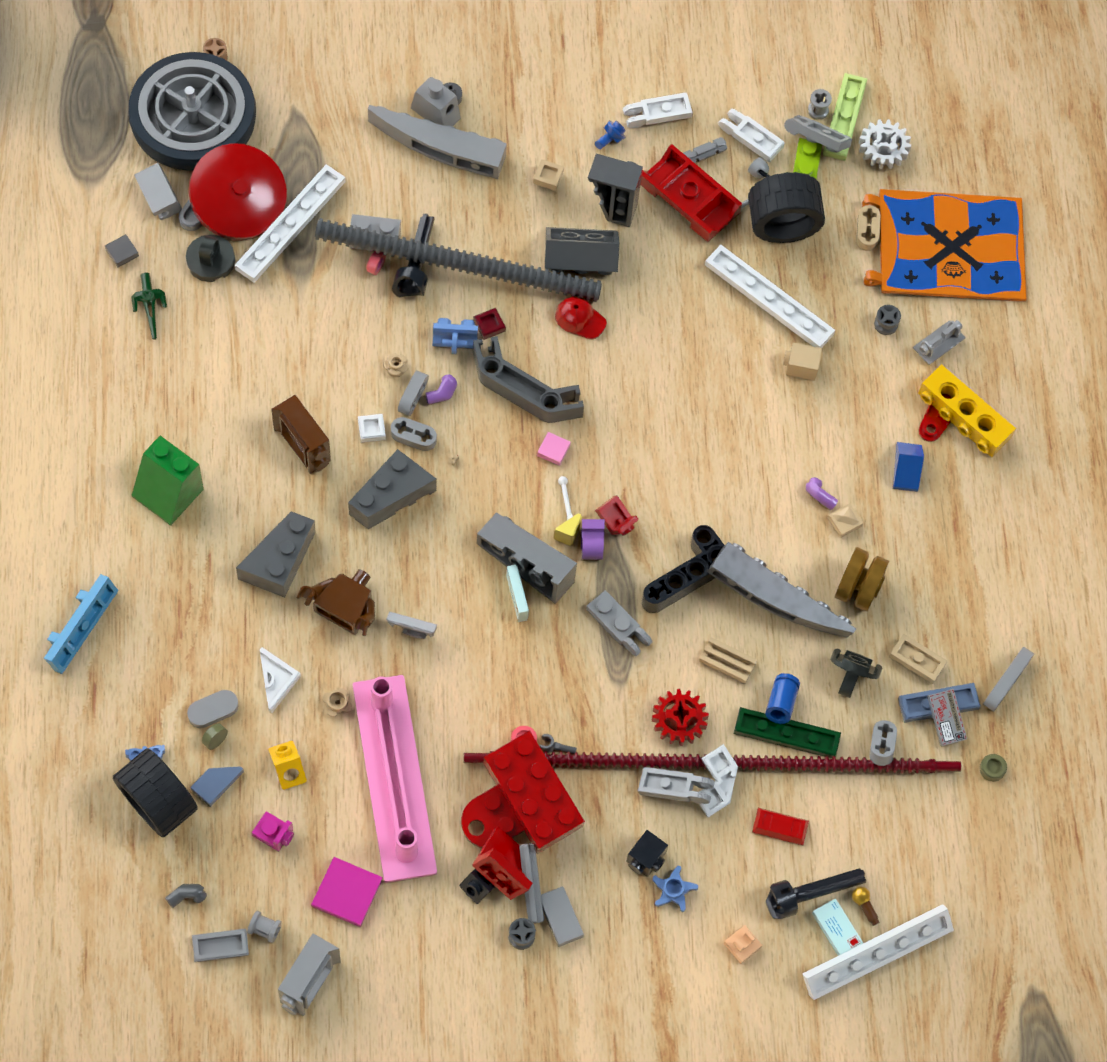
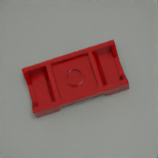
M673 144L667 148L661 160L648 171L642 170L641 186L654 197L659 195L691 222L690 228L706 242L714 238L741 213L742 203Z

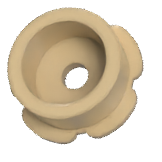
M390 354L384 362V368L391 376L400 377L408 370V359L402 354Z

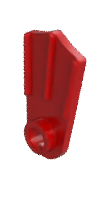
M942 394L944 398L952 399L948 394ZM932 404L929 405L919 427L920 437L928 442L936 441L951 423V420H944L940 416L939 411ZM932 427L935 430V432L930 433L927 431L926 428Z

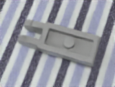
M797 115L794 118L787 119L784 123L788 133L790 132L793 135L799 133L810 142L826 146V149L829 151L840 152L851 146V137L807 117Z
M606 590L586 606L587 611L620 645L623 644L634 656L639 655L641 650L630 638L631 636L635 635L646 646L653 643L644 629L640 628V625Z
M644 767L638 793L643 796L686 802L691 800L695 803L709 804L711 796L706 793L693 791V787L695 785L699 788L713 789L715 781L706 777L694 776L693 773Z

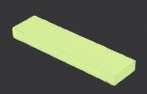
M845 73L830 128L852 139L867 78ZM825 146L823 155L846 161L849 148L840 152H832L827 150Z

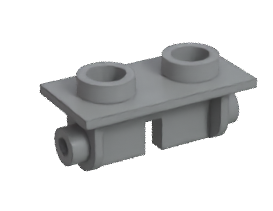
M949 320L916 344L913 349L930 365L966 338L960 330L963 326L958 320L955 322Z

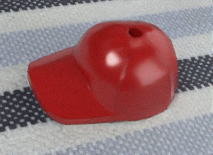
M566 298L556 309L555 320L557 324L569 333L587 339H596L606 328V319L590 303L581 298Z

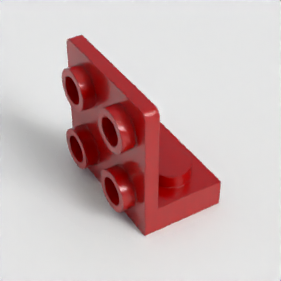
M497 827L489 836L472 866L506 897L512 900L529 891L533 883L522 872L520 845L500 827Z

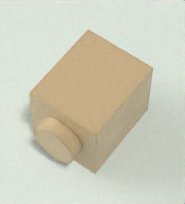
M793 343L791 351L785 352L783 365L787 366L786 375L815 381L822 348Z

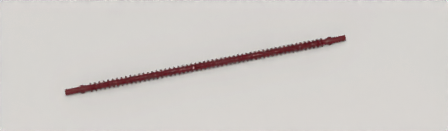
M547 751L544 752L551 766L555 767L558 764L560 768L565 764L568 768L570 765H574L575 768L578 765H582V768H585L586 765H589L590 768H593V765H597V768H600L601 765H604L605 768H608L609 765L616 768L619 765L621 769L624 766H627L628 769L631 766H635L636 769L639 766H643V768L646 766H650V768L658 766V769H661L662 766L669 769L672 766L676 770L679 766L682 770L684 767H688L689 770L692 767H696V770L703 767L704 770H707V767L701 760L703 757H700L699 754H696V757H692V754H689L688 757L681 754L678 757L674 753L671 757L668 753L666 756H662L661 753L658 756H654L653 753L650 756H647L646 753H643V756H639V753H636L635 756H631V753H628L627 756L620 753L617 756L615 752L612 755H609L608 752L605 755H601L600 752L597 755H593V752H590V755H586L585 752H582V755H578V752H575L574 755H571L570 752L564 755L562 751L558 755L554 751L552 754H548ZM464 753V763H483L484 757L490 753ZM737 755L733 757L738 768H741L742 771L745 768H749L750 771L753 768H756L757 771H760V768H764V771H767L768 768H771L772 771H775L776 768H779V771H783L786 768L789 772L793 768L795 772L798 769H802L803 772L806 769H809L810 772H813V769H817V772H820L821 769H824L825 772H828L829 769H832V772H836V769L843 772L846 769L848 773L851 770H855L856 773L859 770H862L863 773H866V770H870V773H873L874 770H877L878 773H881L882 770H885V773H889V770L896 773L899 770L902 774L904 771H907L909 774L915 771L918 774L919 771L935 773L936 771L961 772L962 767L961 761H936L935 759L919 761V758H916L915 761H912L911 758H908L907 761L904 758H900L898 761L894 757L890 764L880 766L873 763L871 759L867 760L866 757H863L862 760H859L858 757H855V760H851V757L845 760L842 756L840 759H836L835 756L832 759H829L828 756H825L824 759H821L820 756L817 759H814L813 756H810L809 759H806L805 756H802V759H798V756L791 759L789 755L785 759L782 755L779 758H776L775 755H772V758H768L767 755L764 758H760V755H757L756 758H753L752 755H749V758H745V755H742L741 758H738Z

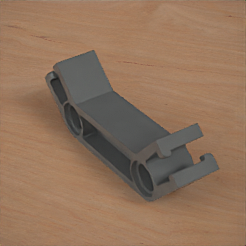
M498 336L491 337L490 346L488 347V351L493 352L494 356L483 357L481 353L482 339L473 340V355L478 377L485 387L547 423L583 418L584 404L583 400L579 401L581 395L579 385L552 389L502 358ZM488 369H494V370H496L497 372H495V373H488L486 370H488ZM573 400H574L575 402H578V404H568V405H563V404H562V403H566V402L573 401ZM552 404L555 408L549 409L545 405Z

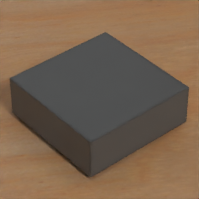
M126 234L105 245L106 251L117 268L139 257L138 251Z

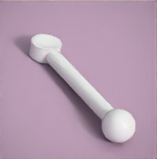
M561 476L558 479V483L562 487L567 520H569L573 515L566 487L568 480L565 476Z

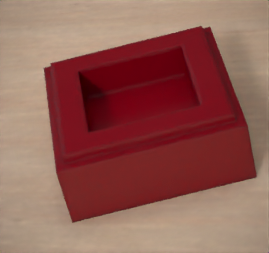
M496 308L473 316V321L478 326V331L483 340L506 332V326Z

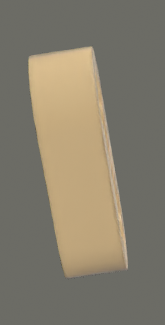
M866 205L860 209L857 218L856 243L862 250L871 251L877 246L879 240L880 211L875 206ZM866 214L871 215L872 220L870 224H867ZM866 232H870V242L866 241Z

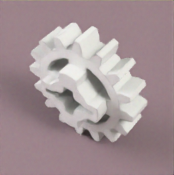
M879 119L876 126L870 122L868 129H863L859 139V152L864 153L863 159H871V166L878 163L879 169H882L884 165L892 169L893 163L900 166L902 160L907 159L911 149V144H909L911 137L905 136L906 128L898 129L899 123L897 122L893 126L889 119L886 121V124H883Z

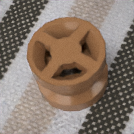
M210 38L204 43V53L228 60L227 47L223 40Z

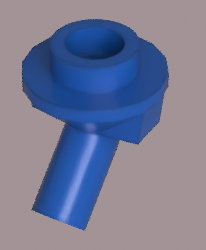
M609 120L604 127L607 133L595 142V146L598 149H602L613 139L619 143L626 138L623 134L626 131L625 128L618 121L613 123Z

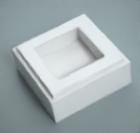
M383 414L358 417L361 443L386 440Z

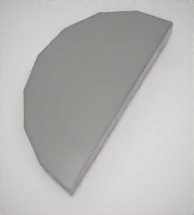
M390 611L386 619L392 627L394 625L404 628L402 633L414 638L425 639L427 635L433 637L437 630V624Z

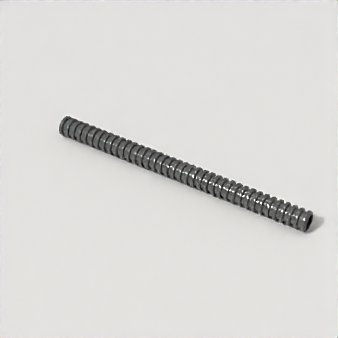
M322 218L317 222L315 239L319 240L321 238L323 242L330 240L332 244L334 242H338V245L344 243L346 247L353 245L355 249L357 247H361V250L366 248L368 252L375 250L377 254L384 252L383 255H387V253L391 254V257L397 255L400 259L406 257L408 261L411 258L414 259V262L420 260L422 264L429 262L428 265L431 266L432 263L436 264V267L442 265L444 269L451 267L453 271L455 268L459 269V272L465 270L467 274L473 272V275L476 276L477 273L481 274V277L487 275L489 279L496 277L498 281L500 279H504V282L509 280L511 284L518 282L520 286L523 283L526 284V287L532 285L534 289L541 287L543 291L545 289H548V292L554 290L556 294L563 292L565 296L571 294V297L575 295L581 299L585 297L588 301L589 299H593V302L599 300L602 283L599 280L597 282H594L593 279L588 281L586 277L579 279L577 275L571 277V274H567L566 276L563 272L557 274L555 270L549 272V269L543 271L541 267L534 269L532 265L530 267H526V264L521 266L519 262L512 264L510 260L504 262V259L499 261L496 260V257L490 259L488 255L481 257L479 253L476 256L474 252L467 254L465 250L459 252V249L454 251L451 250V247L445 249L443 245L436 247L434 243L433 245H429V242L423 244L421 240L414 242L412 238L410 241L406 240V237L400 239L398 235L392 237L389 233L388 235H383L384 232L378 234L376 230L369 232L367 228L361 230V227L356 229L353 228V225L347 227L345 223L338 225L336 221L333 224L331 220L325 222Z

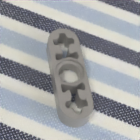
M1025 647L1020 650L983 705L993 712L997 709L1034 656L1033 652Z

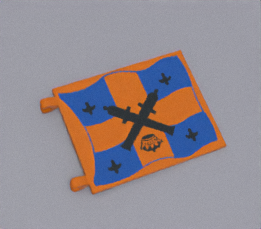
M880 189L879 197L873 194H866L864 196L862 207L872 205L879 208L881 258V273L874 270L866 271L864 277L865 286L881 285V293L1026 302L1022 198Z

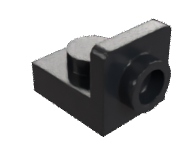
M476 869L459 885L476 904H479L495 888Z

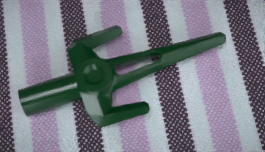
M145 272L140 275L142 291L135 292L131 296L133 312H137L138 301L143 302L151 336L155 340L157 339L155 300L160 298L164 308L167 307L164 291L152 289L150 273ZM148 305L152 307V317H150Z

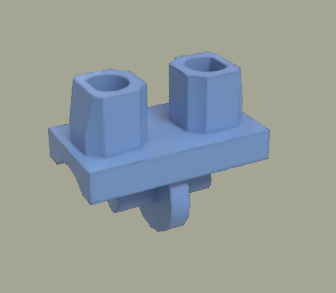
M439 318L437 323H433L432 346L452 347L451 354L455 355L457 354V348L473 349V340H477L478 326H475L473 320L464 319L461 321V325L451 324V320L448 318Z

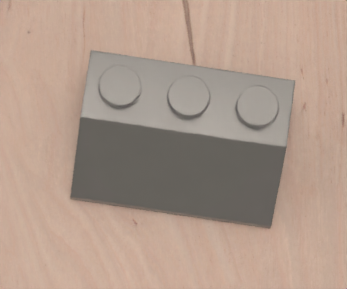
M546 227L545 269H549L551 272L555 270L557 273L564 270H574L575 273L585 274L588 271H598L602 275H611L612 272H618L619 232L617 230Z

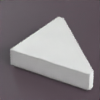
M262 647L260 649L267 702L269 712L273 713L301 677V673Z

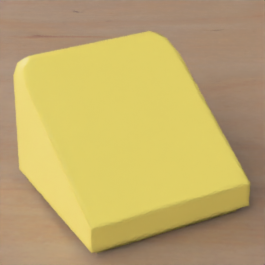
M578 513L554 530V539L569 546L573 545L581 527L582 515Z

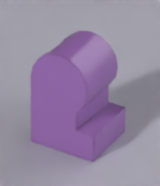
M582 519V559L603 560L605 519Z

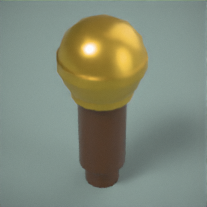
M857 887L852 892V900L861 906L872 926L880 923L878 915L870 902L869 890L865 887Z

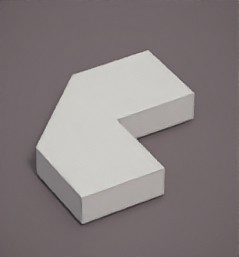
M724 744L701 758L715 780L713 789L705 788L699 791L711 796L709 804L699 803L707 817H710L731 803L738 766Z

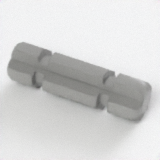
M720 137L713 140V143H705L693 148L692 152L688 150L683 152V154L696 163V160L699 162L716 155V152L721 153L727 150L726 141Z

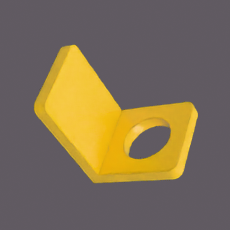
M288 741L268 749L283 790L307 782L300 756L293 741ZM288 769L298 770L299 774L296 779L286 780L284 778V773Z

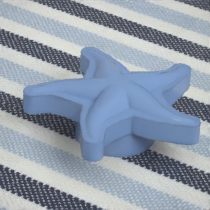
M677 866L667 879H660L656 875L653 876V882L662 890L660 899L655 901L657 907L673 901L679 905L680 911L684 912L686 910L684 895L691 890H698L697 884L685 882L681 879V866Z

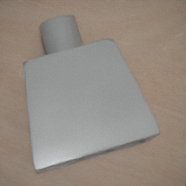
M430 77L416 90L411 109L424 119L443 126H454L461 119L457 96L446 88L440 80Z

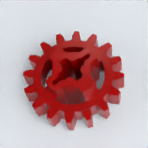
M677 689L676 695L667 691L666 699L660 696L658 698L659 705H654L653 707L655 714L652 715L651 720L657 723L654 726V731H662L660 739L663 740L669 737V744L671 745L675 740H679L680 746H683L684 740H688L690 744H693L694 735L701 738L702 730L707 728L708 723L705 720H708L709 713L703 712L706 709V704L698 703L699 695L694 698L690 697V690L685 695L681 693L680 689ZM674 704L671 709H666L669 705ZM678 710L680 711V715H681L682 719H684L683 722H682V725H681V722H680V720H679V717L676 716L677 713H678ZM689 726H694L691 730L686 731Z

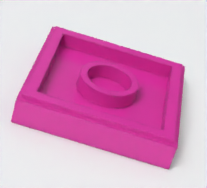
M333 857L311 906L361 927L382 883L383 877Z

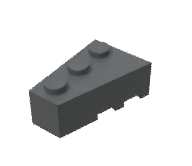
M596 153L588 180L593 182L595 186L594 193L601 199L599 204L605 218L609 222L630 227L638 205L643 166L632 161L625 162Z
M397 449L348 502L349 515L364 527L370 529L392 517L397 511L407 505L415 504L416 500L423 496L436 492L437 478Z
M291 511L236 567L238 580L285 598L316 533L315 520Z

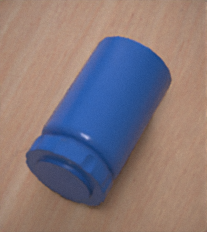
M781 673L776 676L765 713L772 722L784 724L790 721L800 688V682L797 677L788 673Z

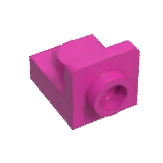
M267 811L251 832L253 837L278 852L283 845L288 846L294 836L292 822L289 820L284 822Z

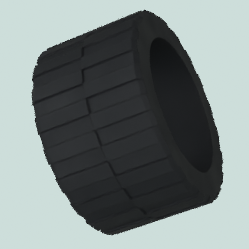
M799 172L774 174L755 183L748 193L753 232L761 240L771 243L801 241L813 236L825 224L820 183L816 178L808 174Z
M149 748L144 749L113 775V781L124 797L144 821L161 837H166L198 810L195 800L178 777Z

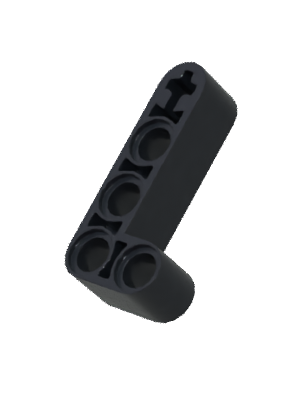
M700 525L693 531L691 549L696 555L695 557L649 583L644 588L642 596L643 609L649 613L660 612L715 579L707 571L713 563L712 558L717 557L725 545L710 526ZM703 537L709 542L701 543L697 539ZM699 570L702 575L695 576L690 571ZM672 582L679 583L681 587L672 588L669 584Z

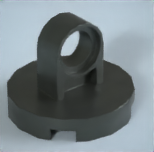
M210 234L200 236L192 241L187 248L186 262L194 277L201 281L214 282L215 279L222 276L225 278L234 268L235 255L233 247L228 240L221 236Z
M834 649L830 659L831 662L846 670L838 694L850 698L859 676L870 679H878L883 668L880 664H877L876 667L872 666V659L846 650L845 655L840 654V649Z

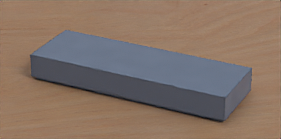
M969 683L899 696L898 701L904 723L933 718L927 695L949 689H954L960 713L979 710L981 706L975 684Z

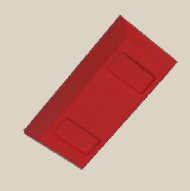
M758 807L752 833L803 846L809 820Z

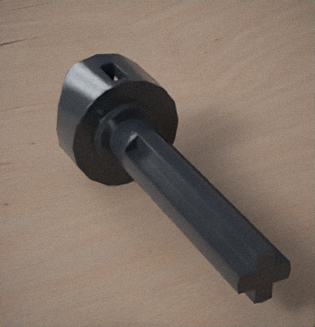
M423 214L420 217L414 242H418V240H421L423 244L429 242L435 220L433 216ZM410 258L407 267H401L397 270L392 286V291L397 297L424 296L428 277L421 271L423 264L420 260L414 262V259Z
M858 868L794 888L787 880L772 883L766 899L768 911L774 919H783L796 915L798 903L866 883L865 872Z

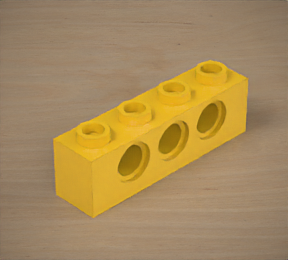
M942 364L921 384L918 392L921 399L928 405L932 404L944 420H951V423L957 427L964 437H969L976 443L977 448L981 452L993 457L1012 438L1016 428ZM942 394H948L952 399H946ZM960 410H966L970 415H964ZM979 426H985L989 431H983Z

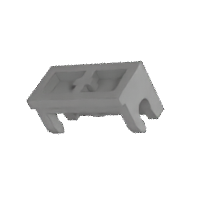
M159 163L134 175L154 216L158 215L159 219L163 220L176 213H180L182 207Z

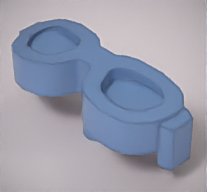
M156 745L149 748L161 759L163 754H165V745ZM143 746L142 749L132 748L125 750L126 758L131 761L147 747Z

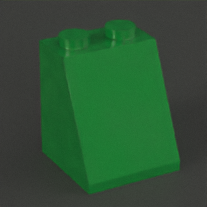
M160 435L143 453L132 497L171 526L204 490L200 465Z

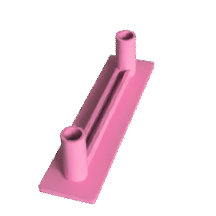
M404 676L377 677L372 680L354 682V698L384 882L389 883L436 875L437 867Z

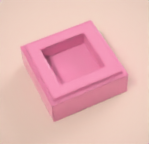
M548 432L537 452V456L560 466L571 442Z

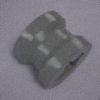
M884 305L879 308L874 321L877 332L883 335H891L896 332L901 319L899 309L893 305Z
M519 918L513 921L509 927L508 939L510 944L519 950L528 949L532 946L536 933L534 924L526 918Z

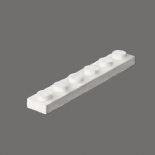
M326 164L235 264V270L255 283L345 183V177Z
M722 245L706 259V267L813 347L822 348L834 335L835 330Z
M942 904L803 973L809 996L815 1000L954 931L948 909Z

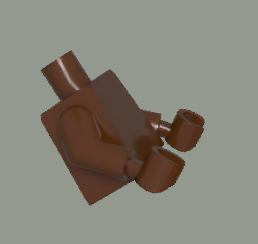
M358 569L352 579L344 574H339L336 578H329L312 587L302 586L296 597L297 599L300 597L306 598L304 603L306 606H309L312 600H314L313 608L315 613L354 635L360 629L363 631L362 636H366L368 628L375 620V602L372 599L371 590L365 587L371 577Z

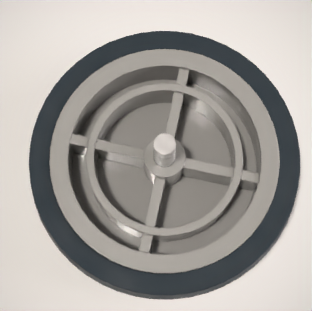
M202 52L178 53L152 64L137 79L129 99V122L139 146L152 159L170 168L193 171L199 160L212 149L226 144H247L255 126L256 101L247 78L229 61Z

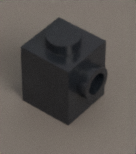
M646 830L628 853L626 862L629 863L628 866L639 875L643 873L648 877L652 871L657 873L664 864L665 859L663 857L667 853L668 844L649 830Z

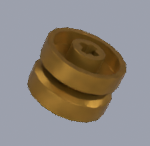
M856 547L834 598L847 603L851 600L854 591L858 590L859 593L855 600V606L868 612L874 597L877 598L885 580L884 574L890 561L876 556L869 569H867L865 566L869 553Z

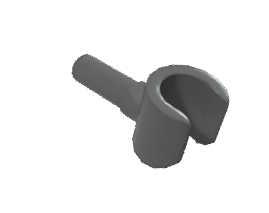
M549 734L541 736L542 740L551 742L548 746L539 745L543 752L552 753L554 750L573 754L576 752V747L554 742L553 737Z

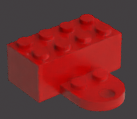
M530 730L484 757L483 764L496 785L472 799L464 808L461 817V827L465 837L477 847L483 848L493 830L500 827L511 838L525 832L529 841L535 845L537 854L581 829L585 823V820ZM474 821H479L484 826L483 833L478 836L472 835L468 829L469 825Z

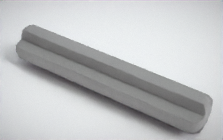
M532 843L522 844L519 847L522 872L533 883L529 891L525 892L528 920L533 924L541 923L544 921L536 849Z

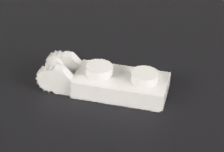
M687 93L645 99L623 107L625 116L643 113V115L627 119L626 123L629 128H638L644 124L651 125L691 118L693 114Z
M733 108L727 114L738 126L726 120V118L719 121L718 125L728 135H732V137L769 163L784 148V141L749 116H744Z

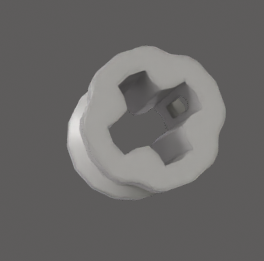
M824 89L812 92L808 114L813 119L817 120L827 117L829 113L828 107L832 100L831 94Z
M257 910L250 921L247 933L258 934L273 943L280 931L282 921H274L262 916L261 912Z

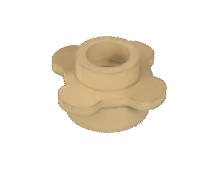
M340 688L339 690H333L330 693L324 694L323 702L327 704V714L329 716L335 717L338 713H348L352 710V704L348 702V692L346 689Z

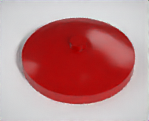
M235 143L212 149L199 160L189 182V200L197 219L212 233L230 240H248L259 237L281 215L286 204V182L279 166L265 152L250 145Z

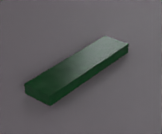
M742 707L739 709L733 733L824 757L828 756V758L836 757L841 732L794 720L784 724L774 723L767 718L765 713Z

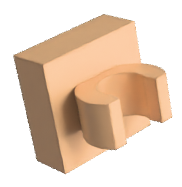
M746 925L724 941V945L740 964L762 947V944Z

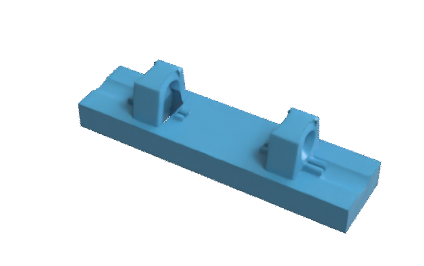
M100 574L89 592L80 590L75 598L81 604L62 632L59 634L52 631L47 638L52 646L44 659L55 672L63 674L119 591L109 577Z

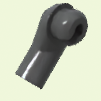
M182 884L166 896L165 900L174 908L185 898H193L194 902L201 903L206 899L207 894L204 891V887L200 884Z

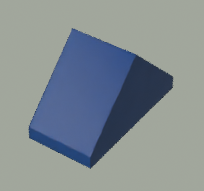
M897 442L893 489L918 492L924 461L922 445Z

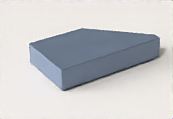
M241 766L209 768L190 787L191 791L211 807L239 778L244 769Z

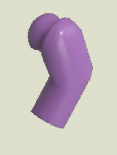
M448 374L442 377L438 390L425 393L428 405L451 399L457 388V380L452 375Z
M816 477L811 478L806 483V491L819 503L832 510L838 500L821 488L822 481Z

